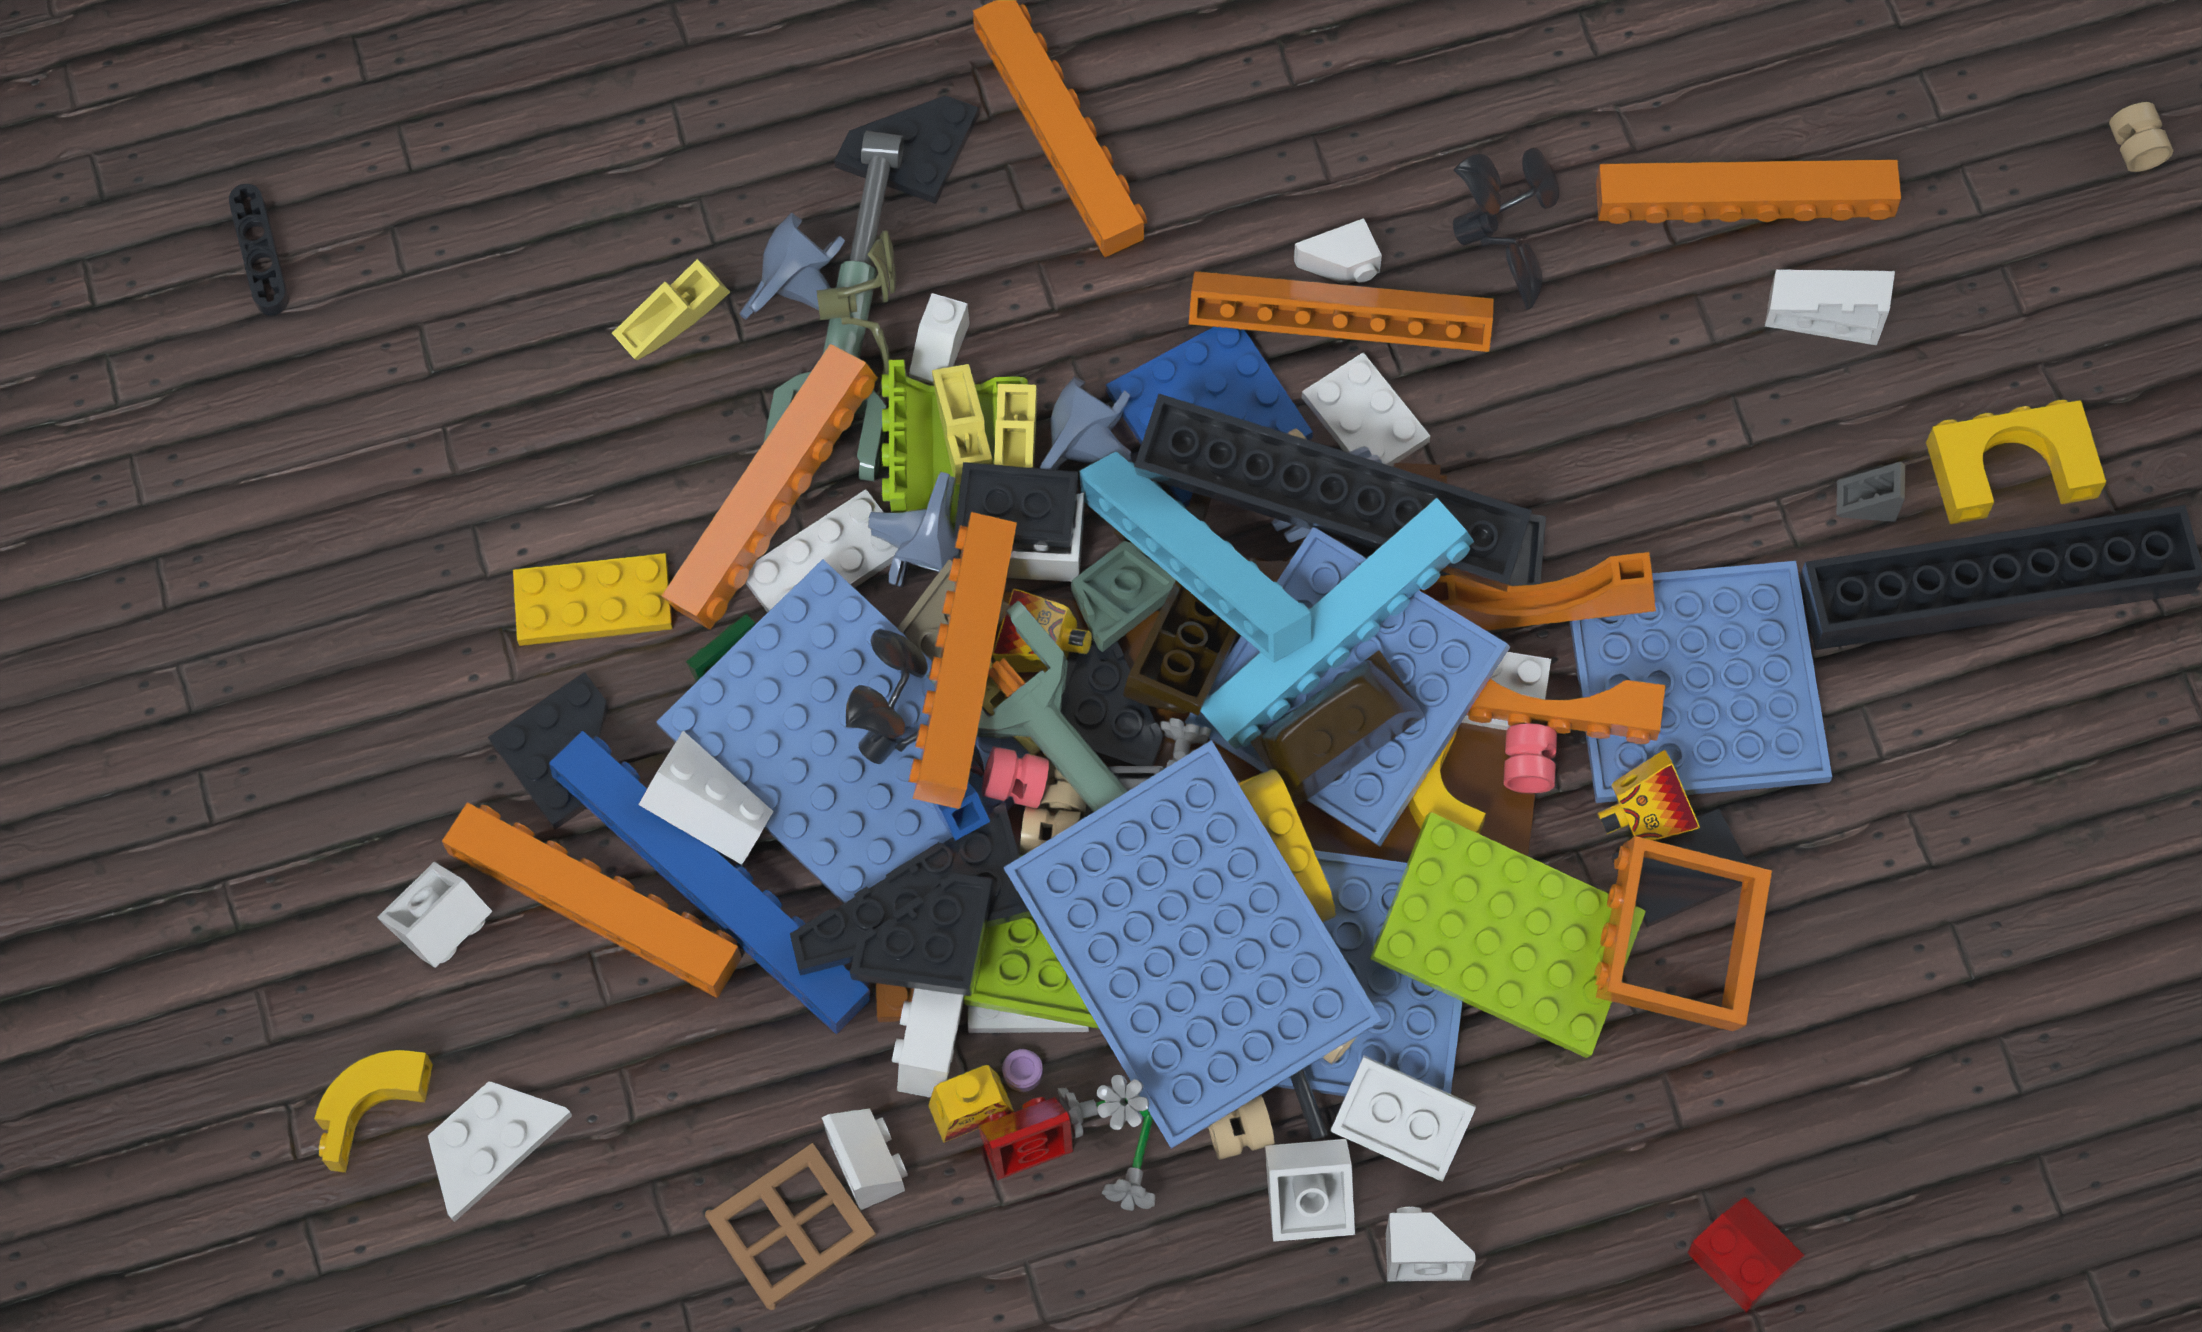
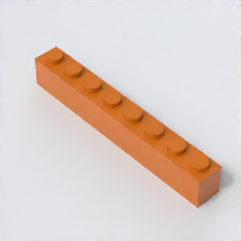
M995 0L973 10L976 34L1104 258L1144 240V225L1147 224V218L1139 203L1133 204L1129 197L1130 189L1126 179L1122 174L1117 176L1113 170L1114 162L1108 148L1105 145L1100 147L1095 138L1097 137V132L1093 122L1089 117L1083 118L1079 111L1081 106L1075 91L1072 88L1067 90L1063 83L1064 75L1059 63L1056 60L1051 61L1046 53L1048 52L1047 44L1040 32L1034 33L1030 26L1032 21L1024 4L1018 5L1016 0Z
M1898 160L1600 164L1596 180L1598 221H1609L1614 224L1646 220L1649 223H1661L1666 220H1684L1688 223H1696L1702 220L1720 219L1724 222H1735L1740 219H1758L1763 222H1770L1784 218H1795L1798 221H1809L1814 218H1832L1837 221H1844L1855 217L1884 220L1889 217H1895L1901 201Z
M1195 271L1191 289L1189 324L1489 352L1494 299Z
M832 344L828 346L662 594V597L676 611L710 630L715 622L724 616L729 601L737 589L746 583L749 571L757 559L765 554L771 538L779 526L787 521L791 508L799 496L809 488L813 475L821 463L829 458L833 445L841 433L851 425L854 414L863 400L871 395L878 377L866 362Z
M971 512L967 527L959 526L955 548L961 549L960 559L953 557L948 578L949 581L955 582L954 590L946 591L942 613L949 615L947 624L940 623L935 646L942 648L941 656L933 657L929 673V680L936 681L934 691L927 690L922 709L923 714L929 715L927 725L920 724L915 744L916 748L922 749L921 758H913L908 782L915 783L912 799L956 809L961 807L969 779L1017 522Z
M468 802L466 803L442 840L449 855L716 998L719 997L742 959L739 948L736 945L737 941L732 936L721 930H717L715 934L702 927L703 923L698 918L687 912H682L681 916L668 909L669 905L664 900L653 894H649L646 898L635 892L634 885L622 877L615 876L614 879H611L601 874V868L588 859L581 858L580 861L569 857L567 855L568 851L554 841L548 840L545 844L534 838L535 834L529 828L517 822L513 826L500 820L501 815L486 805H481L480 808H477Z

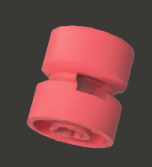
M1518 724L1507 729L1505 753L1511 757L1505 760L1504 785L1506 788L1521 793H1543L1554 788L1556 764L1551 760L1556 756L1557 732L1554 729L1540 724Z
M993 746L983 776L982 796L1005 801L1010 796L1013 797L1015 804L1038 808L1046 786L1049 769L1048 758L1025 754L1022 758H1018L1016 751Z

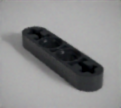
M248 183L240 184L231 191L229 205L251 294L260 312L269 316L277 315L286 309L289 303V296L266 204L259 188ZM251 198L250 204L254 215L247 216L243 206V199ZM258 226L264 229L263 236L258 240L251 241L245 238L246 232L252 227ZM269 258L272 260V265L268 270L264 272L253 270V265L258 259ZM266 283H270L275 293L274 300L271 302L266 300L267 292L264 286Z

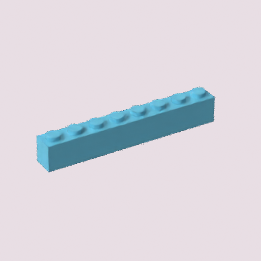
M1114 452L1079 471L1081 493H1084V502L1273 663L1311 642L1312 616L1308 608L1287 594L1278 582H1273L1263 574L1254 562L1248 561L1240 555L1230 542L1224 541L1216 535L1204 521L1198 520L1187 511L1180 501H1175L1163 491L1156 481H1151L1148 478L1137 475L1133 462H1128L1118 452Z
M1436 498L1309 609L1312 616L1310 643L1275 663L1260 652L1205 701L1201 712L1234 749L1237 750L1241 745L1243 747L1250 745V741L1260 735V729L1271 719L1275 721L1286 714L1291 706L1289 703L1301 693L1304 695L1312 691L1319 684V677L1330 667L1337 668L1343 664L1350 656L1349 651L1360 641L1366 642L1374 637L1380 629L1379 625L1390 615L1396 616L1409 605V598L1418 590H1425L1431 587L1440 577L1439 572L1450 562L1455 564L1462 560L1468 554L1469 546L1474 542L1458 520Z

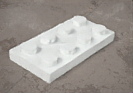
M866 489L755 562L749 571L746 585L767 613L822 559L853 588L892 564L894 554L898 548L882 539L871 536V529L868 528L869 515L871 512L883 511Z

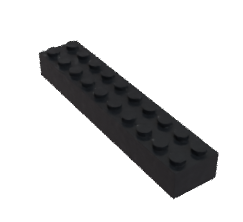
M1159 393L1134 465L1136 474L1306 529L1311 530L1315 527L1329 536L1376 551L1431 502L1438 498L1467 530L1474 541L1469 546L1468 554L1462 560L1455 564L1450 562L1441 571L1506 592L1532 510Z
M2186 505L1806 561L1799 581L1815 650L2193 594L2202 581V562Z

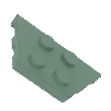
M1123 541L1074 578L1071 583V592L1098 649L1103 652L1163 606L1176 580L1133 543Z

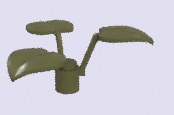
M885 230L876 237L875 243L867 254L879 272L875 279L848 288L838 287L816 291L820 320L841 318L842 325L853 324L869 328L880 350L883 374H889L890 357L882 328L876 322L850 317V313L857 312L855 294L882 286L883 303H887L889 281L890 294L895 293L896 269L894 251L889 233ZM882 381L877 392L878 396L882 395Z

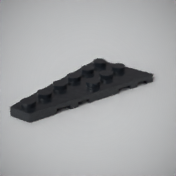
M1005 802L995 807L993 813L988 815L989 823L956 841L952 837L944 843L938 842L886 874V878L869 889L866 886L854 894V898L836 909L827 910L791 932L790 938L800 976L852 963L859 935L871 927L873 930L891 919L893 917L892 913L916 897H924L939 887V882L953 873L993 879L994 887L985 928L1032 916L1004 870L1005 866L1020 858Z

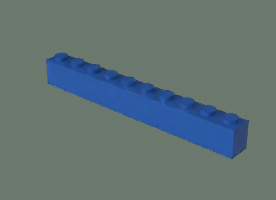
M584 731L576 736L549 762L552 777L716 926L732 936L737 941L738 946L837 1035L870 1001V990L867 988L869 982L852 980L850 971L843 965L800 976L790 933L805 923L797 916L790 918L780 909L782 907L781 902L770 891L765 890L762 893L752 884L754 881L753 877L744 867L739 864L733 867L723 858L724 854L640 806L639 803L647 788L638 781L640 776L631 765L625 761L619 764L610 756L612 751L602 739L597 736L592 739Z

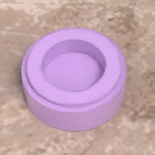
M1015 1050L1003 1062V1078L1006 1084L1015 1091H1030L1037 1087L1042 1080V1062L1038 1055L1030 1050Z

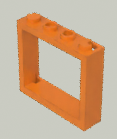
M1637 836L1625 842L1623 846H1620L1619 856L1614 861V868L1618 869L1616 884L1611 886L1608 894L1607 906L1612 908L1610 921L1604 925L1601 933L1600 944L1605 949L1602 962L1599 961L1594 973L1597 976L1595 985H1598L1596 998L1729 1031H1735L1746 1026L1772 871ZM1643 857L1742 882L1721 1007L1622 983Z

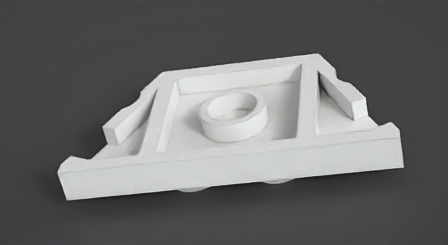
M488 1081L428 1135L447 1213L454 1222L457 1221L572 1117L570 1111L566 1107Z

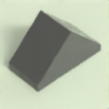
M1898 462L1837 480V516L1852 519L1896 521L1905 500L1904 463Z

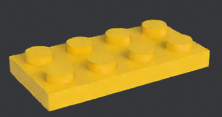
M666 553L513 570L516 631L519 646L673 629L671 605L662 597V594L669 585Z

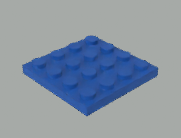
M1212 327L1106 384V392L1114 404L1124 390L1130 394L1122 417L1140 444H1142L1158 393L1284 433H1288L1296 428L1307 440H1311L1313 437V431L1244 329ZM1167 485L1177 501H1180L1185 507L1189 506L1193 492Z

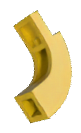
M1457 728L1408 805L1420 829L1426 815L1432 812L1480 834L1486 813L1455 799L1447 791L1441 779L1440 769L1457 735Z
M404 1050L377 1053L349 1066L331 1083L319 1103L314 1118L323 1130H328V1133H323L321 1136L319 1156L323 1157L322 1161L329 1170L346 1172L355 1128L361 1117L371 1107L380 1102L394 1099L425 1103L433 1066L426 1053Z

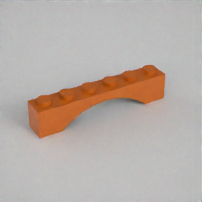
M1649 552L1610 556L1598 565L1577 575L1536 585L1508 586L1507 592L1455 575L1440 576L1431 587L1419 590L1486 631L1656 611Z
M1490 678L1466 715H1468L1469 720L1479 723H1490L1492 719L1508 721L1510 726L1540 724L1562 734L1570 733L1572 729L1587 731L1586 735L1592 738L1607 739L1610 738V735L1626 737V740L1631 743L1648 744L1650 740L1657 741L1660 732L1665 685L1625 680L1609 690L1585 698L1544 700L1521 695L1499 685Z

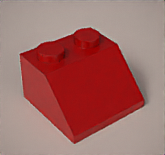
M1746 1197L1722 1213L1693 1241L1687 1252L1746 1313L1805 1256Z

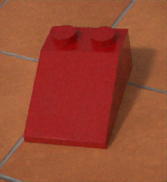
M1044 1097L1032 1099L1022 1105V1110L1007 1114L1006 1111L992 1114L984 1120V1124L978 1126L981 1140L997 1181L1073 1152L1070 1118L1067 1111L1055 1097L1045 1100Z

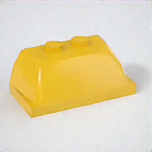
M1271 769L1238 783L1322 922L1335 918V905L1330 887L1281 776L1276 770Z

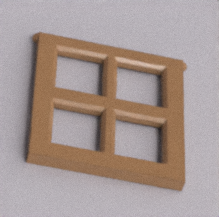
M813 1143L715 1209L705 1212L706 1219L769 1310H774L777 1303L876 1237L869 1223ZM809 1167L827 1195L794 1216L776 1188ZM759 1199H762L780 1226L746 1248L728 1220ZM834 1204L853 1232L822 1253H819L801 1225ZM787 1236L805 1264L772 1286L754 1260V1257Z

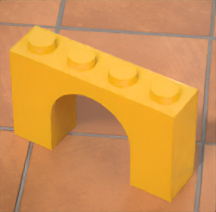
M2057 400L2049 403L2046 407L2034 409L2023 406L2013 409L2009 413L1995 416L1993 413H1984L1974 417L1972 420L1957 422L1953 419L1945 420L1932 427L1926 442L1950 524L1988 517L1994 504V499L1983 465V454L1999 444L2019 443L2029 446L2041 454L2050 467L2061 504L2098 498L2106 484L2081 400L2074 402Z

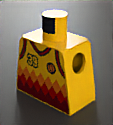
M1013 589L1008 604L1012 606L1017 601H1020L1064 652L1066 659L1069 652L1081 654L1089 652L1092 640L1091 632L1076 629L1077 621L1067 606L1018 589ZM1007 614L1003 619L992 654L995 660L999 662L1005 658L1016 672L1048 671L1049 669L1016 632V627Z
M1666 750L1659 752L1614 781L1611 786L1619 803L1598 812L1607 834L1629 825L1634 837L1657 840L1700 828Z
M989 1065L981 1066L937 1084L933 1088L928 1105L943 1143L979 1129L978 1126L984 1124V1120L992 1114L1006 1111L1007 1114L1014 1113L999 1075Z

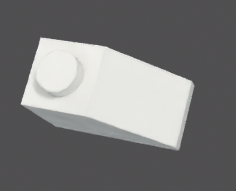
M1363 218L1295 243L1294 262L1298 268L1347 285L1355 281L1358 283L1366 282L1377 273H1380L1382 255Z
M931 294L919 325L909 372L910 378L934 384L932 370L953 367L970 324L967 303Z

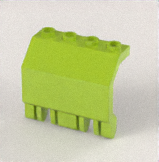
M889 360V374H882V396L889 397V409H882L883 432H889V443H882L883 466H889V478H882L883 501H890L891 513L927 509L940 472L948 473L954 477L945 443L934 386H929L907 377L904 360ZM994 377L982 384H974L984 417L985 433L993 465L998 384L1028 385V380L1024 377ZM955 484L950 513V521L954 529L960 484Z

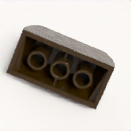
M1176 580L1128 675L1123 696L1138 703L1177 713L1190 712L1199 716L1238 632Z
M1378 650L1250 741V743L1269 770H1276L1281 776L1291 800L1297 808L1426 715L1384 655Z

